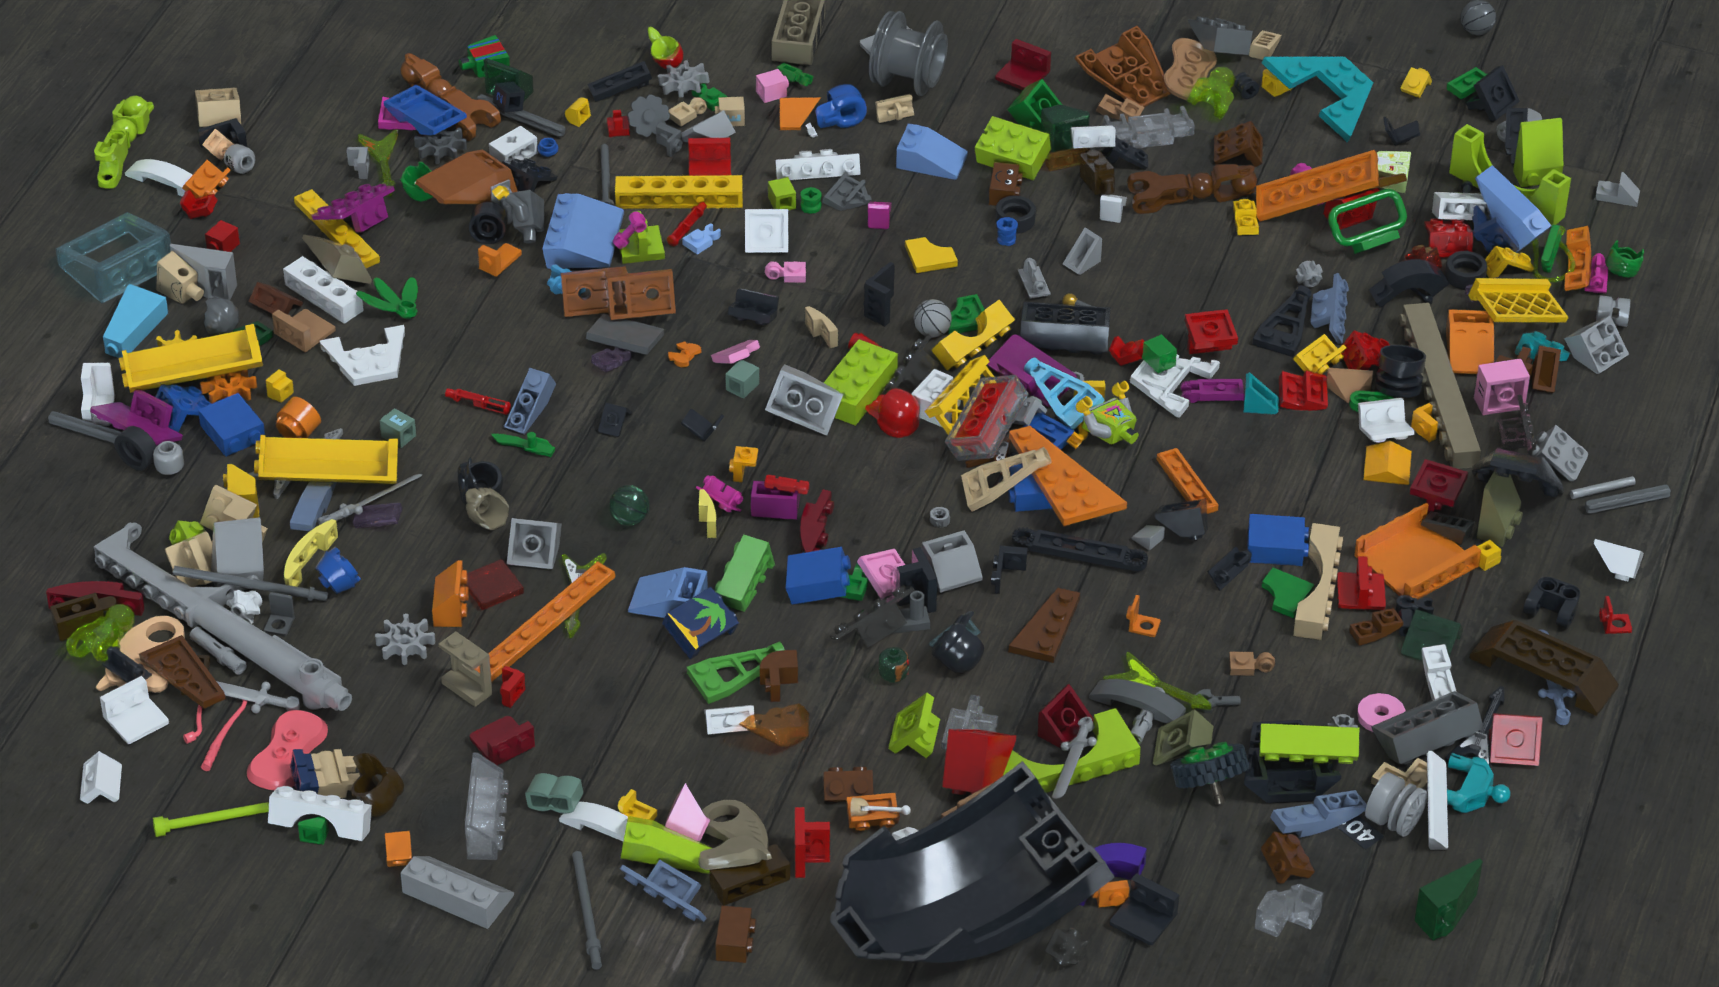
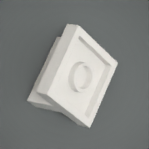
M745 209V252H788V209Z

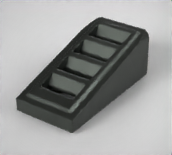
M1431 511L1424 518L1421 525L1462 545L1471 535L1475 522Z

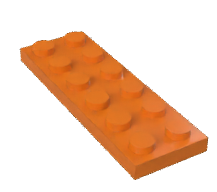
M1371 150L1257 185L1256 209L1258 220L1261 222L1379 186L1377 153L1375 150Z

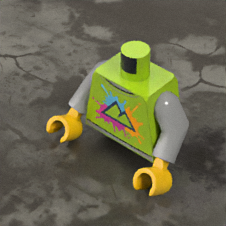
M1123 381L1119 385L1117 382L1112 387V393L1119 397V400L1112 398L1092 407L1093 402L1088 396L1076 403V410L1084 414L1082 428L1109 444L1117 443L1123 439L1133 444L1138 439L1139 434L1134 430L1137 420L1136 416L1131 410L1129 399L1124 394L1129 390V384Z

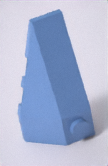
M1493 165L1475 178L1483 200L1489 208L1490 218L1497 217L1519 243V250L1516 253L1551 227V224L1539 209Z

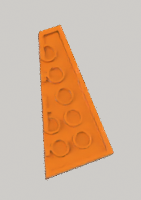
M1031 426L1009 431V439L1019 454L1032 450L1036 451L1042 447L1049 453L1052 463L1038 468L1031 474L1063 526L1127 509V502Z

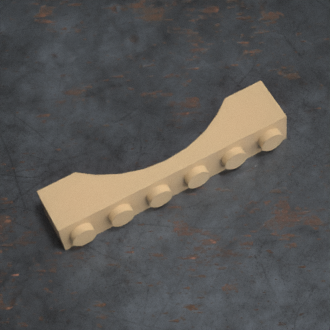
M1312 524L1308 556L1316 565L1321 580L1316 589L1307 598L1298 603L1293 636L1321 640L1323 631H1328L1329 617L1325 616L1326 614H1331L1332 601L1328 599H1333L1335 585L1331 584V582H1336L1338 569L1334 568V566H1339L1341 553L1337 552V550H1342L1343 537L1339 536L1340 527Z

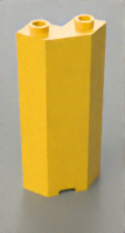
M254 324L245 325L246 330L131 353L122 350L123 357H119L121 371L126 370V373L122 374L124 387L129 386L130 393L135 390H147L160 387L161 385H172L262 367L263 362Z
M261 435L260 440H256V454H259V460L254 461V474H258L259 480L397 484L398 439L371 441L277 438Z

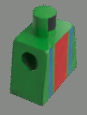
M496 35L468 45V57L459 59V66L462 71L472 68L479 78L510 73L509 56Z

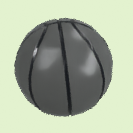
M1473 0L1463 8L1460 17L1461 24L1470 34L1484 35L1495 25L1496 12L1490 3L1484 0Z

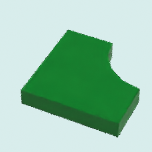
M978 295L957 298V306L951 312L952 321L947 331L948 335L954 331L964 333L978 330L976 318L985 310Z
M1272 568L1262 581V588L1269 591L1274 597L1272 610L1294 618L1298 603L1313 592L1314 584Z

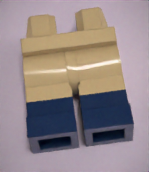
M293 749L290 769L293 781L295 782V789L303 792L314 791L318 795H336L340 798H346L347 790L352 789L354 782L360 776L359 773L347 774L356 771V765L353 760L354 756H343L341 749H335L334 752L322 751L317 754H304L303 749Z

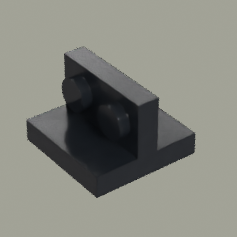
M1503 65L1497 66L1474 84L1477 94L1467 101L1466 105L1468 110L1485 109L1489 120L1495 121L1506 113L1507 108H1512L1520 102Z
M919 547L912 549L911 564L897 567L896 601L899 606L910 604V594L914 591H920L924 594V606H926L927 612L932 613L936 612L937 577L922 548Z

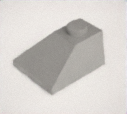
M723 110L683 131L681 137L683 142H688V138H730L729 136L734 134L735 130Z

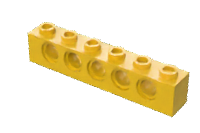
M742 175L616 176V207L622 209L693 208L700 202H704L707 208H743Z

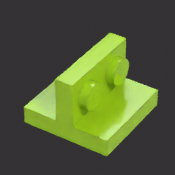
M647 225L643 232L638 233L635 231L629 238V244L623 247V249H619L622 264L665 259V251L658 225Z
M925 693L897 713L889 750L896 754L908 745L925 758L933 753L940 719L931 713L934 701L933 696Z

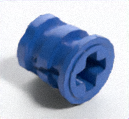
M1004 217L997 221V242L999 244L1011 246L1015 243L1016 229L1018 227V222L1015 219Z

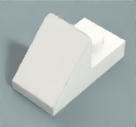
M1101 195L1100 219L1120 223L1123 206L1126 205L1127 197Z

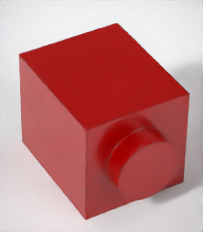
M222 220L205 234L207 249L231 252L240 244L238 227Z

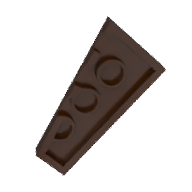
M1057 588L1010 643L1008 652L1054 663L1079 603L1080 593Z
M182 635L139 653L140 661L202 708H207L226 699L225 692Z

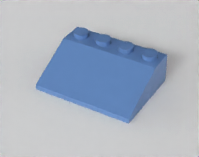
M558 194L542 248L547 269H551L552 265H557L561 268L610 267L615 249L612 240L620 230L624 209L581 194Z

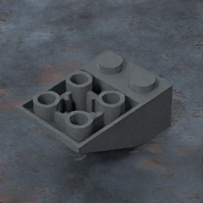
M1197 16L1196 20L1188 19V23L1204 49L1220 53L1249 55L1253 31L1245 29L1246 25L1236 24V22L1220 18L1211 20L1201 16Z

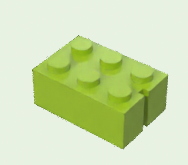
M992 116L984 130L985 134L982 133L975 146L977 162L990 167H994V162L1019 164V173H1023L1024 178L1034 181L1051 150L1049 134Z

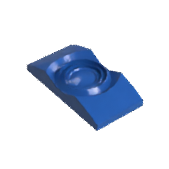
M414 85L383 101L387 110L399 122L407 121L421 135H435L467 118L465 112L418 85Z

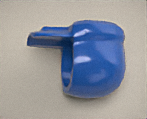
M843 84L827 91L828 102L818 106L815 110L817 125L820 128L834 125L840 128H849L859 124L865 118L867 106L857 88L850 84Z

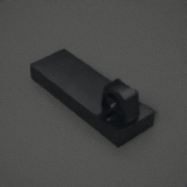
M645 61L591 82L588 84V87L595 102L634 86H637L638 89L649 85V80L652 77Z

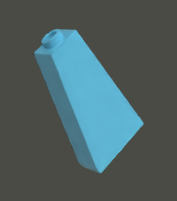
M129 284L103 335L105 353L117 358L123 357L122 350L131 353L168 314L166 297Z

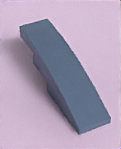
M310 481L290 520V529L302 531L314 529L316 522H318L317 519L327 511L337 482Z

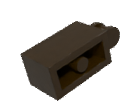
M1090 150L1087 153L1080 154V177L1095 195L1101 193L1105 195L1113 194L1115 191L1114 167L1099 150Z
M96 592L50 606L53 624L60 641L106 627L105 619L115 617L118 614L116 599L112 596L98 599Z

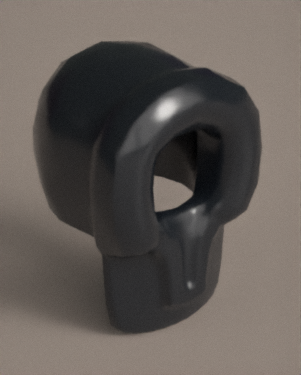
M470 457L468 462L462 463L458 467L459 492L461 500L465 505L467 504L466 492L469 489L491 488L497 493L501 492L503 486L502 472L495 464L486 461L472 463Z
M973 611L960 615L950 629L939 637L932 648L934 658L940 660L948 669L955 673H966L974 669L984 653V645L981 640L965 627L973 616Z

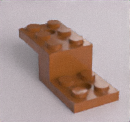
M622 266L560 273L565 317L608 313L611 320L676 313L672 269L628 273L626 267ZM588 288L590 294L588 297L582 298L578 295L579 290ZM654 288L658 291V294L655 298H648L646 292Z

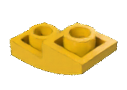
M1249 199L1233 201L1237 235H1259L1255 202Z

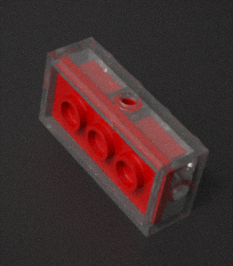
M1016 375L980 378L945 440L946 445L957 461L993 458L997 453L999 446L1028 396V392Z

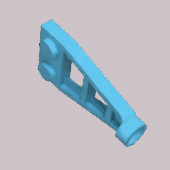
M1037 358L1030 359L1024 367V371L1034 377L1037 386L1058 419L1073 430L1084 421V414L1076 410V403L1088 396L1093 402L1092 407L1105 401L1103 396L1088 383L1040 362ZM1054 376L1060 382L1050 391L1044 382L1049 377ZM1066 387L1078 392L1066 405H1062L1057 398Z

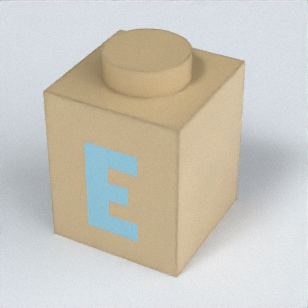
M719 98V106H715V114L724 110L732 126H745L744 98Z

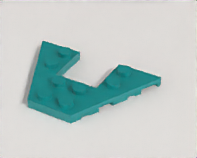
M1346 57L1263 58L1262 64L1289 89L1317 76L1337 94L1341 100L1322 109L1318 116L1346 142L1349 141L1373 85V82Z

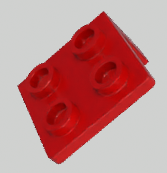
M688 138L689 176L731 175L730 138Z
M1438 218L1425 221L1424 226L1429 233V257H1449L1459 251L1472 252L1473 231L1467 221L1457 219L1443 221V219Z
M1354 330L1342 344L1346 347L1342 353L1343 359L1348 369L1368 370L1372 364L1378 366L1381 348L1390 344L1382 338L1377 339L1368 333H1360Z

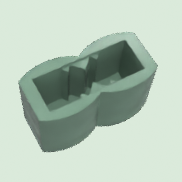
M546 773L537 774L525 793L527 805L529 808L538 811L551 809L559 813H572L583 795L581 780L573 776L556 777Z

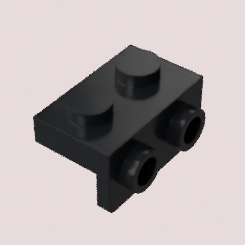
M739 288L736 292L735 302L729 306L728 315L734 316L737 320L750 319L754 320L756 324L767 325L777 317L779 297Z

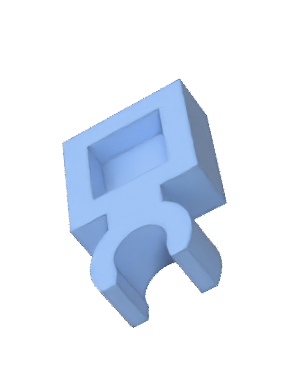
M708 224L705 226V230L696 229L682 238V245L699 254L712 246L713 240L721 237V230L713 231V224Z

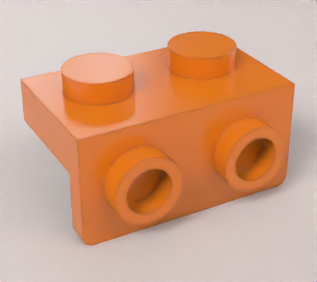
M896 793L854 796V798L866 800L869 806L897 807ZM852 797L846 798L849 828H856L858 831L868 830L870 826L880 825V828L884 826L891 828L899 822L900 815L898 812L868 811L865 816L851 817Z

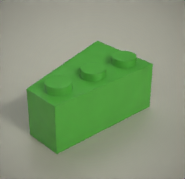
M743 534L741 541L737 542L734 547L732 560L728 561L725 566L722 581H718L716 584L715 592L720 594L726 606L745 612L757 593L755 588L758 582L764 583L766 579L764 573L767 568L773 569L775 562L769 542Z

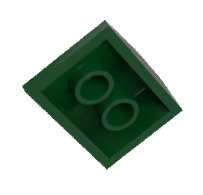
M1480 858L1419 888L1415 922L1432 940L1450 934L1476 897L1483 863Z

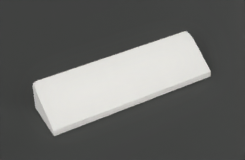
M1428 751L1430 850L1448 849L1446 762L1433 751Z

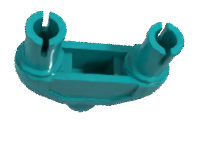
M1455 753L1451 754L1448 768L1468 773L1460 790L1456 792L1447 789V804L1451 805L1455 811L1467 813L1485 806L1489 796H1492L1493 800L1497 803H1505L1509 800L1511 792L1506 785L1498 784L1493 786L1494 774L1485 759L1480 757L1470 759Z

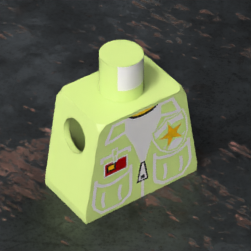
M1377 152L1378 177L1404 173L1406 174V179H1408L1411 152ZM1407 181L1380 188L1405 193Z

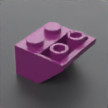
M753 481L751 516L797 520L800 494H798V491L792 493L777 490V487L769 489L764 486V481Z

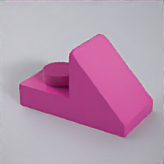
M871 201L868 203L869 228L889 229L891 203Z

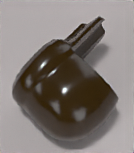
M370 753L356 754L353 760L360 772V776L354 782L351 789L353 800H361L364 804L372 805L371 816L385 815L403 793L404 783L397 771L391 767H384L375 755ZM377 774L382 775L381 782L377 778Z

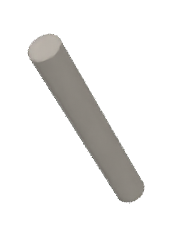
M1631 476L1570 490L1571 499L1632 486L1635 485V478Z

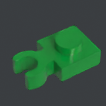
M786 63L777 67L782 75L787 77L788 82L797 81L804 86L812 84L814 76L803 73L798 68Z
M705 83L700 84V93L691 90L692 96L705 100L707 108L711 111L715 110V106H719V98L728 97L714 87L708 89Z

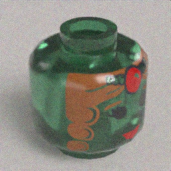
M891 647L881 652L879 655L878 671L884 680L895 683L907 677L909 673V656L906 651L898 647Z

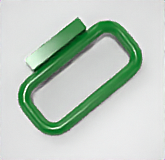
M1384 189L1337 205L1332 208L1328 216L1329 226L1335 241L1345 247L1352 246L1355 254L1400 238L1398 229L1402 228L1407 220L1403 200L1400 194L1392 189ZM1387 197L1393 199L1399 216L1397 221L1350 238L1342 236L1337 223V216L1340 213Z

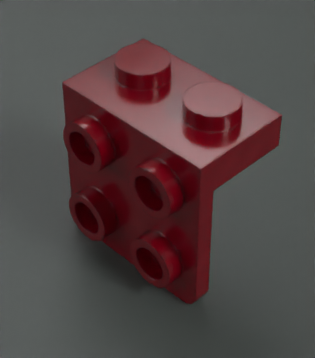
M511 716L498 719L470 734V740L493 767L535 747L533 725L529 721L518 725Z

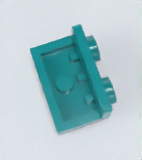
M1537 331L1523 334L1515 350V354L1519 355L1522 347L1530 348V358L1533 361L1538 346L1561 349L1559 361H1567L1570 352L1564 350L1562 344L1548 341L1546 335Z

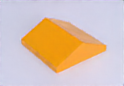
M1392 441L1367 446L1363 480L1409 485L1412 451Z

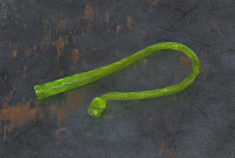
M1560 226L1561 235H1563L1566 230L1563 226ZM1538 238L1532 242L1534 253L1533 267L1535 268L1533 271L1538 279H1548L1549 282L1564 280L1565 274L1556 278H1546L1539 274ZM1560 241L1559 246L1568 255L1571 263L1567 273L1573 272L1576 265L1573 255L1566 245Z

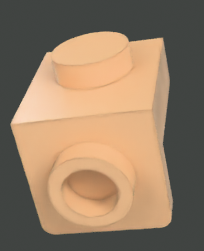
M214 129L202 145L222 161L226 150L234 144L218 130Z

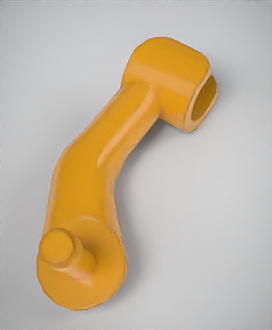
M1083 422L1077 426L1079 434L1074 431L1066 441L1075 449L1088 437V431L1082 428Z

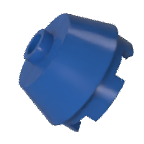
M334 547L329 552L326 551L315 568L321 575L318 579L326 589L330 587L337 594L354 588L361 578L357 575L358 573L352 564L339 554L340 550Z

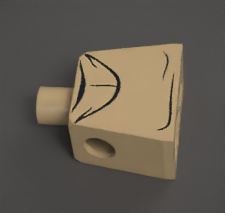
M171 251L157 262V291L180 304L185 303L190 298L196 301L202 298L204 290L197 286L198 273L175 252Z

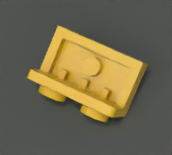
M1324 334L1299 352L1293 360L1304 372L1310 371L1322 375L1330 368L1328 366L1330 363L1335 365L1344 357L1342 353L1346 347L1342 345L1340 348H1337Z

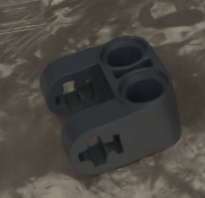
M1542 577L1528 595L1523 613L1535 617L1541 607L1559 613L1556 625L1568 629L1578 610L1580 589L1552 577Z

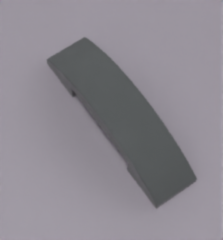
M1100 680L1089 695V699L1110 706L1116 700L1154 712V720L1167 724L1183 716L1186 712V707L1169 695L1148 685L1130 680Z

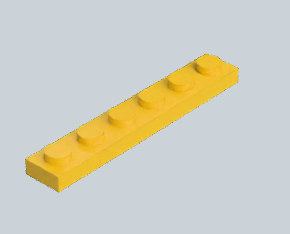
M312 189L294 197L295 205L332 241L353 247L365 268L380 263L379 255L343 219H312V214L318 212V208L329 206Z

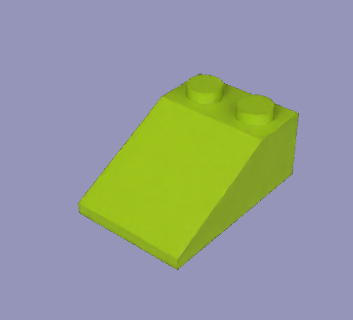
M1553 118L1521 122L1513 170L1520 186L1540 185L1541 179L1553 169L1563 173L1562 119Z

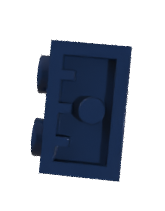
M1478 205L1473 207V234L1478 241L1484 244L1488 254H1490L1495 246L1504 249L1507 247L1514 252L1519 250V243L1497 217L1489 220Z

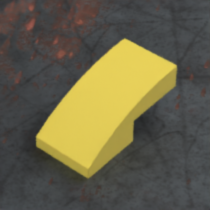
M700 489L699 522H707V538H716L715 507L708 493L704 489Z

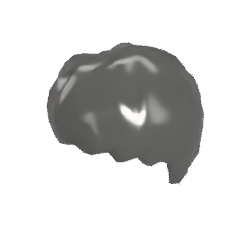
M217 297L207 299L205 301L207 311L205 312L204 320L207 333L216 336L233 332L239 323L238 308L228 299Z

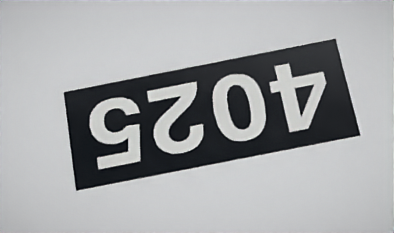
M1359 816L1336 826L1365 850L1384 837V835Z

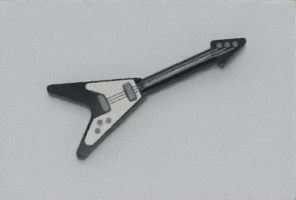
M1500 686L1489 697L1490 705L1482 721L1484 729L1477 731L1474 736L1467 737L1445 758L1446 763H1449L1451 754L1455 753L1464 757L1483 758L1491 768L1488 731L1492 724L1493 713H1497L1499 706L1504 705L1503 686Z

